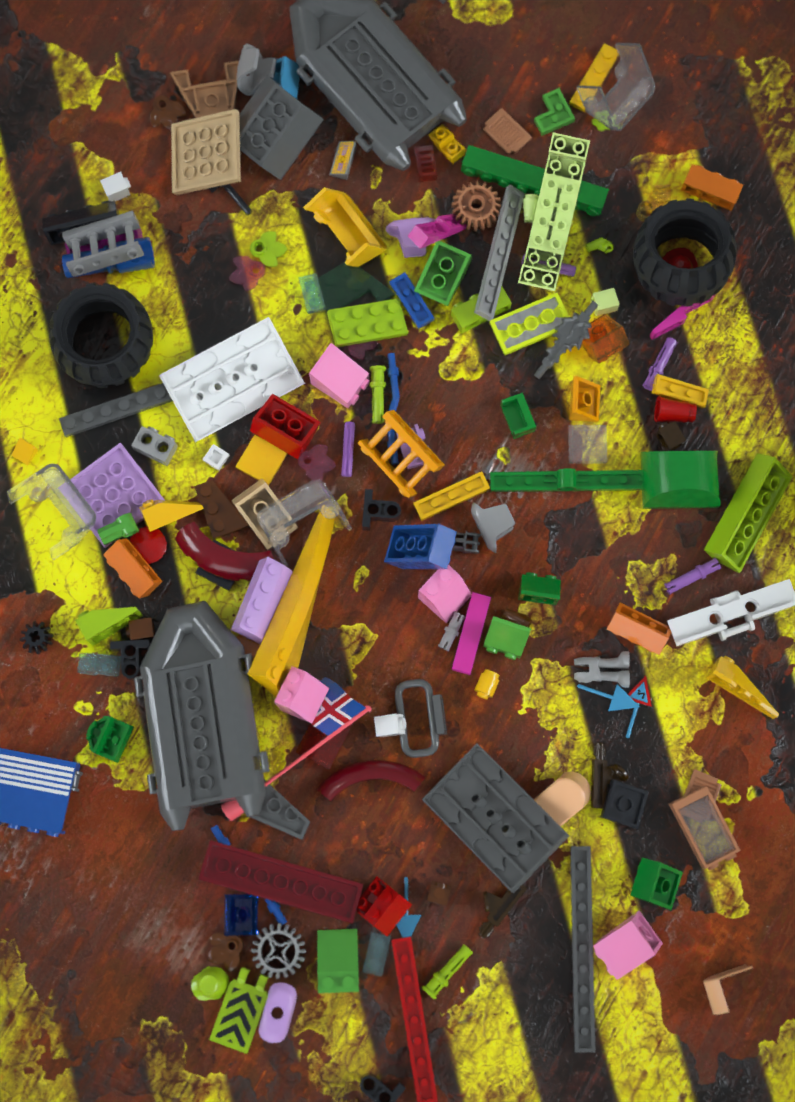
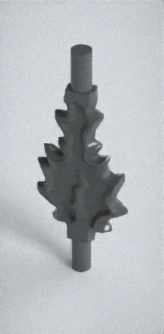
M592 301L580 315L574 312L572 317L561 318L562 323L554 328L557 332L552 335L557 337L558 340L554 341V346L546 349L548 356L544 357L543 364L535 372L534 376L540 379L548 368L550 369L554 363H559L560 355L566 353V349H569V352H571L572 348L576 346L579 350L583 339H590L588 328L592 326L589 323V319L591 318L590 315L598 307L596 302Z

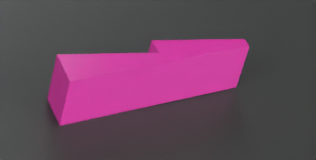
M456 215L438 216L434 222L415 225L408 237L421 249L465 230L467 225L460 224L461 220L456 221Z
M712 295L709 300L701 304L696 303L689 307L681 305L652 330L650 338L653 340L684 324L687 319V313L709 303L714 299L715 295Z
M472 592L452 666L453 671L467 675L471 674L491 600L489 596Z

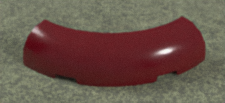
M195 521L181 528L175 538L183 553L197 562L200 568L229 580H251L259 560L266 557L274 560L270 550L258 553H245L222 547L205 536Z
M368 760L354 763L338 770L323 781L316 790L331 802L350 786L369 780L395 782L415 792L426 776L401 763L386 760Z

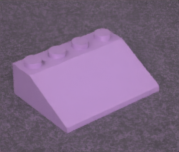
M270 557L259 560L231 630L261 645L293 571Z

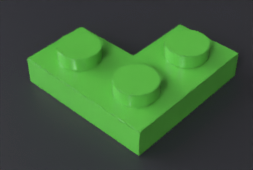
M560 88L543 95L542 99L549 111L534 118V122L542 136L575 122V117Z

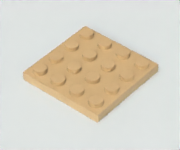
M233 109L171 124L173 194L180 195L241 181L238 110Z

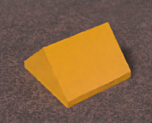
M574 376L571 383L569 420L598 422L600 385Z

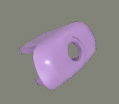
M424 217L395 220L387 225L386 232L398 238L405 258L425 256L426 247L420 249L408 235L415 225L434 222L435 219Z
M287 983L273 984L267 996L259 1025V1034L262 1039L269 1043H279L284 1040L291 1024L297 993L295 988ZM274 1007L282 1008V1018L274 1019L272 1017L271 1011Z

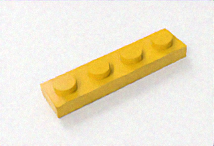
M604 43L570 100L569 105L584 113L586 112L618 58L620 51Z
M481 471L414 502L413 505L420 520L423 521L490 490V486Z

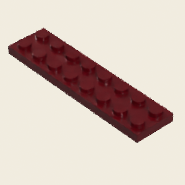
M211 840L198 880L351 924H353L363 884Z

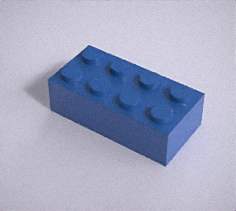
M440 524L395 525L384 562L401 569H447L457 531Z

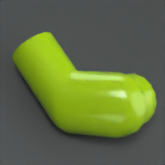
M598 238L585 244L588 252L598 249L609 253L614 249L612 242L604 238Z

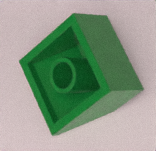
M527 572L526 575L522 574L518 600L557 605L560 600L561 580L556 579V576L552 575L537 577L536 573Z
M642 857L630 896L672 910L683 872L663 863Z

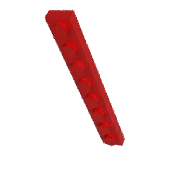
M411 936L392 939L417 1102H438Z

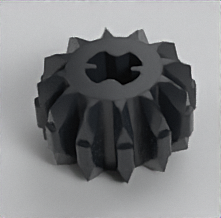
M33 621L32 627L26 624L27 632L21 630V633L25 635V637L20 638L21 642H25L22 647L28 649V652L31 654L34 651L37 654H41V648L44 651H48L46 644H53L48 639L54 637L52 633H49L51 628L49 626L45 627L44 622L38 625L36 621ZM34 635L40 636L39 641L33 639Z

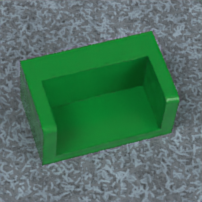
M523 393L501 400L500 406L513 439L535 432L536 425Z

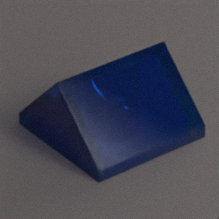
M226 894L224 936L257 935L258 897L250 894Z

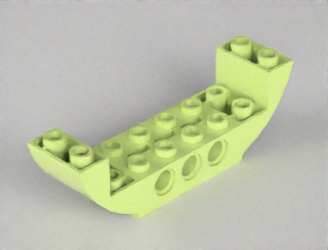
M553 133L518 283L555 291L590 140ZM540 260L547 261V265L538 264Z

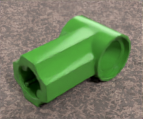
M127 513L118 517L115 522L97 531L103 544L107 545L122 537L132 536L139 529L132 514Z

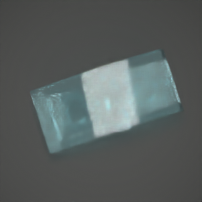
M80 653L77 673L118 677L121 657Z

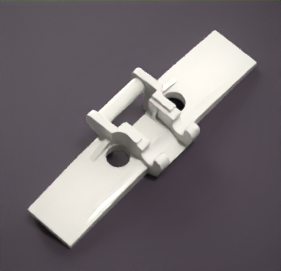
M790 579L741 595L739 591H733L730 594L710 599L712 606L668 620L667 623L676 646L718 633L720 640L724 641L732 635L747 630H755L754 620L795 606V591ZM747 602H752L755 605L754 612L746 610L745 605ZM712 614H715L717 619L716 625L710 622L709 618ZM744 617L746 621L744 624L727 629V625H724L727 621Z

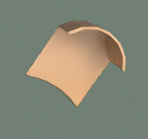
M573 771L564 772L534 800L561 827L590 801L591 788L587 779L581 774Z
M744 964L712 975L703 981L713 1014L729 1012L720 979L752 969V966H745Z

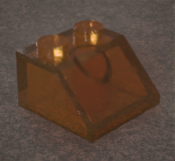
M603 314L590 322L592 326L588 328L590 339H583L581 344L589 357L599 364L606 361L613 354L622 351L629 345V341L623 326L606 314Z

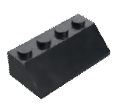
M104 201L99 205H87L79 210L71 209L58 215L50 214L46 218H42L43 232L51 246L64 243L62 232L119 215L118 207L115 201Z

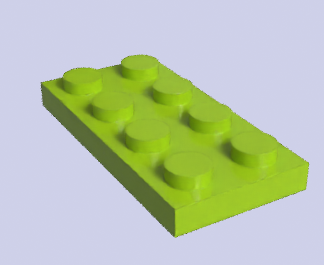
M399 298L327 311L336 347L407 336L408 334Z

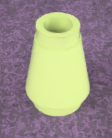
M525 195V199H523L524 222L533 223L539 198L538 195Z

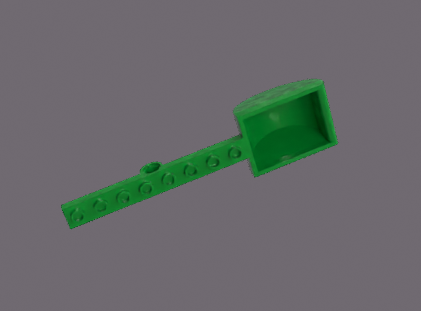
M718 451L641 452V470L576 471L572 468H564L557 471L490 472V492L642 490L643 509L719 508L721 500L718 484Z

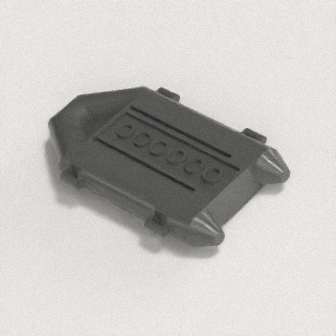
M297 0L289 7L295 58L300 66L296 73L308 86L314 82L359 134L355 137V140L366 153L372 149L384 164L405 171L411 165L408 148L443 121L458 127L467 121L463 101L452 88L456 81L444 68L438 72L394 23L393 20L397 18V14L386 2L379 6L375 0Z
M206 601L168 608L140 665L141 676L134 678L136 697H144L154 773L147 775L149 795L157 794L159 813L172 831L185 828L192 808L236 800L247 817L260 815L266 796L263 773L270 772L267 751L260 752L248 675L253 663L252 654H245V648Z

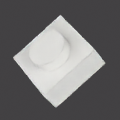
M213 444L204 456L203 461L219 471L228 459L229 454Z

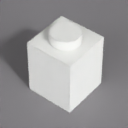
M121 172L100 180L109 201H117L130 195L128 188H131L127 177L123 178Z
M403 714L374 717L376 737L405 734L406 720Z

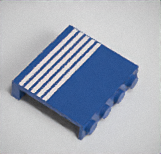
M0 748V826L1 822L9 823L8 828L20 830V826L28 827L27 831L34 833L45 830L47 835L58 837L59 833L65 834L66 831H62L75 771H79L81 764Z

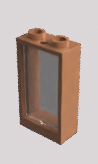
M702 786L669 803L701 868L712 870L719 866L718 862L724 859L729 861L737 856L736 853L740 849L707 786Z

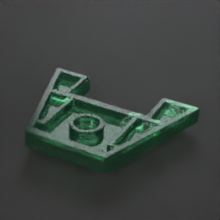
M344 262L318 278L326 311L343 308L368 291L371 292L377 302L386 301L395 296L393 291L362 268L348 266Z

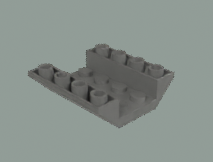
M267 75L239 115L240 150L259 166L282 180L324 119L312 109L302 104L282 88L278 82Z

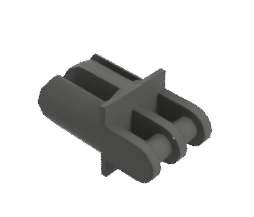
M467 531L466 533H456L457 538H455L454 545L458 546H453L452 551H461L463 554H479L477 548L480 545L478 538L481 537V534L469 533ZM467 537H473V540L467 541ZM466 545H472V549H466Z

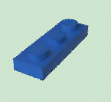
M406 272L389 281L390 286L418 329L434 321V316L420 294L414 292L415 287Z

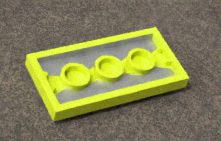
M558 292L492 319L489 321V324L505 356L552 336L557 332L554 328L562 323L561 318L569 317Z

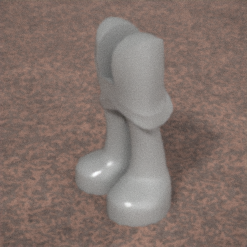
M629 651L621 652L617 658L580 657L574 659V666L589 667V672L574 673V679L578 682L613 681L618 682L621 687L629 688V670L601 672L599 669H629Z

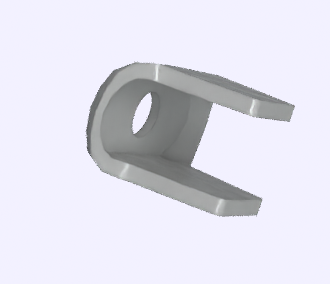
M245 44L242 49L237 69V87L245 95H253L267 75L273 78L276 65L275 58L263 59L259 52L260 50L249 44Z
M473 503L471 514L487 548L496 553V541L513 530L515 521L506 504L482 509L476 503Z

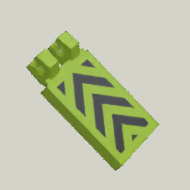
M242 967L237 980L233 979V981H230L209 1040L247 1054L266 1004L268 994L264 989L269 977L261 974L256 987L246 984L250 970Z

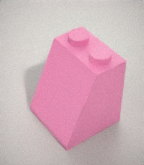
M330 343L309 373L311 385L346 408L357 402L361 389L365 390L370 383L369 373L332 343Z
M449 565L447 569H438L420 588L418 593V599L446 624L453 617L454 612H458L472 596L461 576Z
M292 666L274 703L282 712L313 723L329 688L308 672Z
M637 911L600 938L593 947L597 957L605 962L609 974L618 980L656 955L663 943L642 913Z

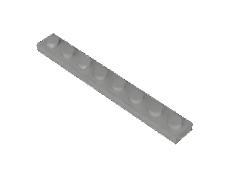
M512 185L506 187L474 311V313L488 321L494 318L525 193Z

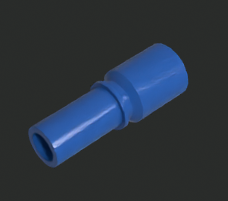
M150 238L134 239V242H139L144 256L78 276L109 272L111 274L114 270H117L119 273H127L154 268L155 260ZM127 240L116 242L117 247L127 244ZM105 245L104 248L98 250L99 252L109 250V246ZM91 250L80 252L81 258L91 255ZM73 253L62 255L63 270L67 278L73 277L66 266V262L74 260Z

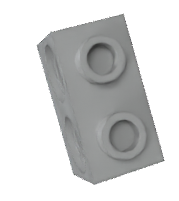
M141 426L131 445L134 451L165 466H168L178 448L173 437L166 434L162 436L158 434V430L150 426L148 428ZM144 438H152L150 443L143 444ZM163 445L169 446L166 452H160V447Z

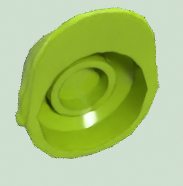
M207 966L194 976L191 982L194 996L202 1001L220 999L229 987L227 973L222 968L216 966Z

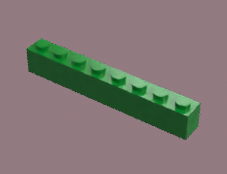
M468 145L462 162L461 172L469 177H479L485 182L498 183L504 188L512 185L523 193L539 196L545 169ZM581 180L575 210L586 211L587 214L592 216H600L609 189Z

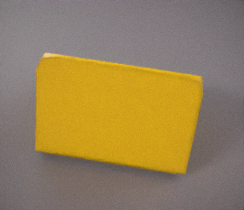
M19 438L12 457L28 466L38 449L22 438Z

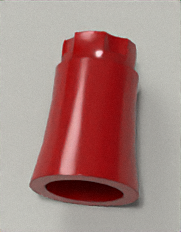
M658 396L654 409L655 422H693L696 419L697 405Z

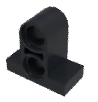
M365 489L362 530L370 531L371 521L395 522L400 518L401 507L397 502L373 500V489ZM374 506L379 511L376 514H370L368 509ZM390 508H395L398 512L396 515L391 516L387 511Z
M150 640L110 641V650L113 652L121 651V671L127 679L134 681L135 677L141 676V650H148L151 644ZM130 647L136 648L133 656H127V650ZM135 666V674L129 676L127 674L128 668Z
M372 1073L363 1075L360 1080L362 1092L374 1102H382L379 1099V1095L382 1092L390 1094L391 1098L388 1102H396L406 1089V1086L400 1081L391 1089ZM368 1078L373 1079L375 1086L371 1089L365 1088L363 1085L364 1080Z

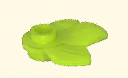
M274 231L263 233L259 240L253 241L250 245L251 254L259 258L261 263L268 267L278 266L277 258L284 255L287 251V247L284 244L276 241L277 235ZM258 247L263 248L261 252L256 251Z

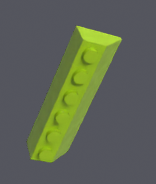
M756 454L704 549L712 559L716 558L719 563L737 573L742 571L793 477L775 457Z

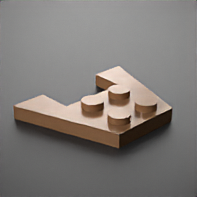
M239 61L224 63L227 80L193 86L190 83L188 70L170 72L172 79L195 118L235 109Z

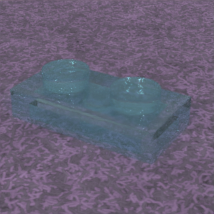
M317 273L298 277L307 314L326 310Z
M371 932L363 972L378 976L383 975L391 936Z

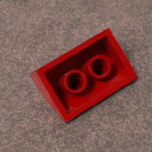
M272 394L253 417L250 431L294 458L299 459L311 442L321 422Z

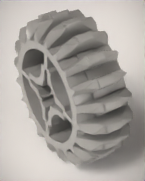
M278 923L277 930L271 924L270 932L263 928L262 930L265 935L262 936L259 933L256 935L260 942L253 941V944L257 945L258 949L254 948L251 952L258 953V956L252 959L253 961L260 960L256 968L263 965L262 974L267 970L270 971L268 974L269 978L273 976L274 972H276V979H280L281 972L287 978V971L289 970L291 974H295L293 966L300 969L301 965L297 961L305 960L304 957L299 956L300 953H306L305 949H300V946L305 945V942L298 943L297 941L302 935L298 934L295 937L293 935L296 932L295 928L288 932V924L285 925L284 930H281V923ZM283 934L289 937L290 940L281 944L272 935ZM268 940L271 952L266 957H263V945ZM287 944V947L282 951L283 955L279 957V954L270 957L276 951V945L283 947ZM294 944L295 956L290 963L286 951ZM277 958L286 967L275 968L269 965L268 962Z

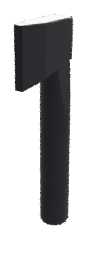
M230 184L221 185L246 215L252 213L251 208ZM220 186L208 189L214 193Z

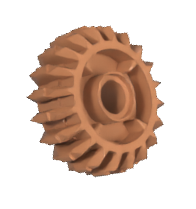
M478 181L475 186L470 182L468 188L463 185L462 190H457V195L453 196L452 214L456 215L455 220H461L460 224L462 225L466 224L467 230L474 227V231H477V227H480L483 231L485 225L490 228L491 222L496 223V217H499V210L501 209V204H499L501 199L497 197V191L492 192V186L486 188V183L479 186ZM478 204V205H480L481 207L478 208V209H475V208L472 207V205Z

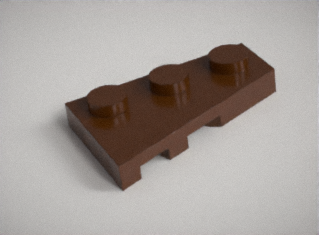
M213 480L194 486L214 540L250 527Z

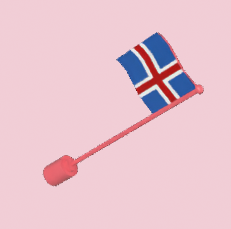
M324 677L320 680L329 690L311 724L326 734L327 737L266 781L265 787L365 713L371 712V707L368 705L364 707L353 700L331 679ZM236 800L224 802L221 805L224 814L231 821L244 813Z

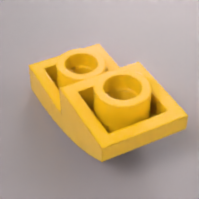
M443 124L429 134V138L452 164L466 154V148L454 138V134Z

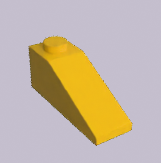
M153 499L143 502V506L139 507L149 531H153L203 509L199 502L153 501Z

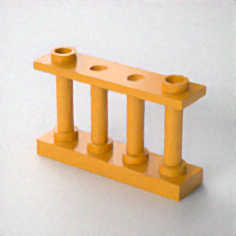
M395 410L387 411L382 416L386 420V424L370 441L363 439L358 444L361 446L362 452L370 456L397 485L399 492L403 496L411 498L417 494L413 487L429 471H439L445 464ZM391 429H394L398 433V439L381 454L375 446ZM403 443H407L411 448V452L394 468L387 460ZM416 457H420L424 462V466L407 482L400 474Z

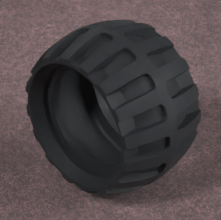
M687 198L686 200L677 201L676 199L669 201L666 205L656 208L645 219L636 236L633 260L639 281L645 290L650 291L652 297L658 301L660 299L667 302L668 305H684V307H689L696 303L701 304L709 300L712 295H716L725 286L733 272L737 254L735 235L729 221H726L724 214L719 209L716 210L711 207V204ZM687 238L698 241L707 247L713 259L704 266L693 269L678 268L668 264L661 258L656 249L668 240Z
M96 283L86 284V287L70 291V295L65 299H61L56 306L57 311L52 314L49 325L51 350L59 366L78 382L85 385H94L98 388H107L111 384L118 386L123 384L124 380L129 377L134 378L140 372L141 366L147 363L153 345L152 324L143 305L130 292L125 289H119L112 284L104 283L103 285H97ZM99 312H113L123 316L130 323L131 330L128 342L119 353L108 359L96 361L83 358L74 351V334L79 324L88 316Z

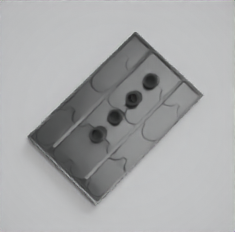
M477 743L422 799L513 894L569 837L559 824Z

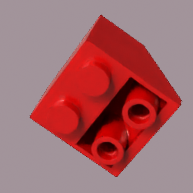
M376 876L360 897L356 911L380 932L388 936L412 904Z

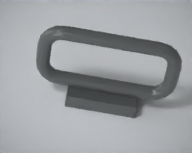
M424 679L406 680L401 682L395 690L397 714H403L405 718L403 690L412 687H423L426 694L432 743L427 749H410L407 729H405V734L400 735L402 751L411 758L433 755L439 747V735H447L443 696L440 694L433 695L431 685Z

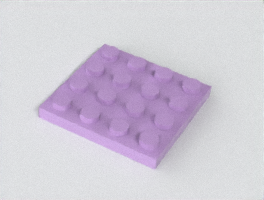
M121 443L59 487L104 548L113 542L104 545L98 534V529L115 522L118 517L127 513H131L136 524L144 520L139 507L143 506V502L153 499V501L165 500Z

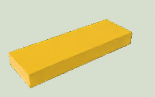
M657 374L654 378L652 393L705 408L709 389Z

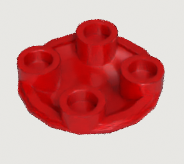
M147 526L139 528V531L132 535L129 540L148 564L157 562L167 552L166 538L158 529L149 531Z

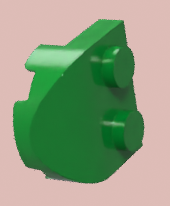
M103 716L102 719L93 721L88 728L86 739L89 741V749L95 754L118 763L134 727L110 716Z

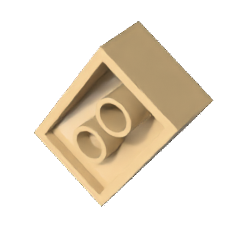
M260 479L231 500L267 550L298 528L263 479Z

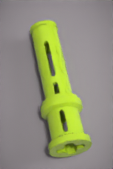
M376 365L369 367V371H371L369 386L372 389V423L383 424L384 388L386 387L384 371H386V367Z
M463 944L440 972L434 973L429 983L421 988L435 1000L436 995L443 987L448 986V980L473 952Z

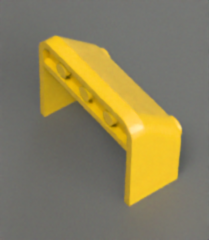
M324 187L303 207L306 211H311L315 214L314 218L318 223L327 224L348 251L346 252L347 258L344 262L346 265L359 267L382 254L387 249L384 241L346 193Z

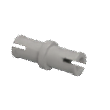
M454 612L448 627L446 626L444 629L445 633L438 647L449 651L455 637L459 635L458 631L465 619L464 615Z

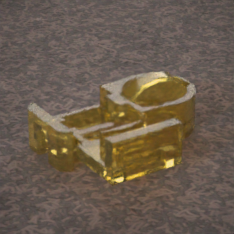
M671 184L655 185L653 187V194H656V199L654 201H642L639 204L636 214L640 220L645 221L648 217L642 215L640 211L652 210L653 212L659 206H664L669 201H672L670 196Z

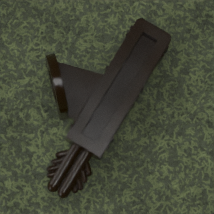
M597 742L593 747V754L596 759L592 760L591 807L603 809L606 799V786L610 784L611 779L621 782L627 781L629 776L617 764L607 766V760H603V757L606 755V748L602 742Z
M523 884L514 894L508 889L502 898L487 891L483 892L485 912H490L487 917L488 922H483V925L479 927V936H482L483 939L485 937L488 938V936L490 937V934L494 932L493 927H498L527 889Z

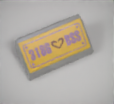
M339 141L329 176L348 179L357 147L356 142Z

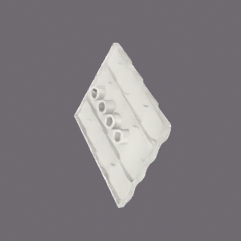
M269 317L159 375L195 442L261 408L272 394L281 397L305 384Z

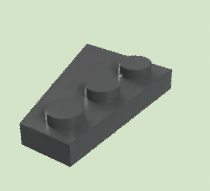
M270 784L265 787L266 796L260 815L252 816L251 818L303 840L310 821Z

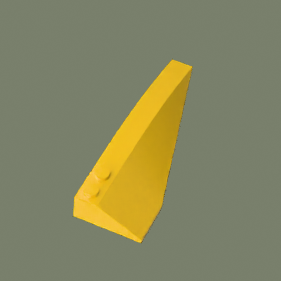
M326 505L321 507L248 672L249 676L276 697L291 667H299L336 517Z

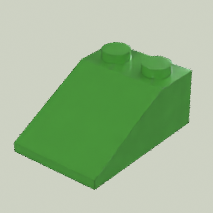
M437 241L414 292L449 306L473 259L471 254L442 241Z
M493 616L483 647L486 648V651L497 654V652L505 654L504 657L511 660L520 659L531 628Z
M357 929L317 930L318 993L359 992Z

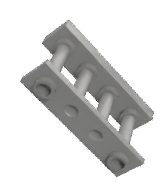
M133 211L62 232L64 241L69 249L73 251L74 260L66 262V266L73 277L144 256L139 242H134L133 230L139 229L140 225ZM126 233L127 244L117 247L115 236ZM108 238L109 250L99 252L97 241ZM90 243L91 255L81 258L80 246Z

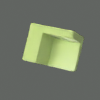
M614 288L592 294L591 302L594 301L598 304V307L594 310L595 316L618 310L619 301Z

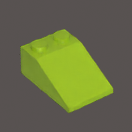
M137 607L92 610L90 612L87 610L79 614V618L75 622L86 641L94 646L128 626V621L140 619L143 617V614Z

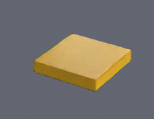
M254 435L235 467L258 481L263 479L269 486L286 458L287 453Z

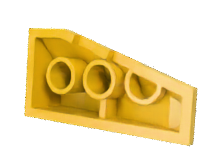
M720 656L706 678L772 719L777 718L779 713L743 671L734 664L735 661L727 656Z

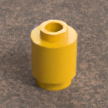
M485 669L484 673H481L475 687L478 697L486 700L488 697H493L499 683V674Z

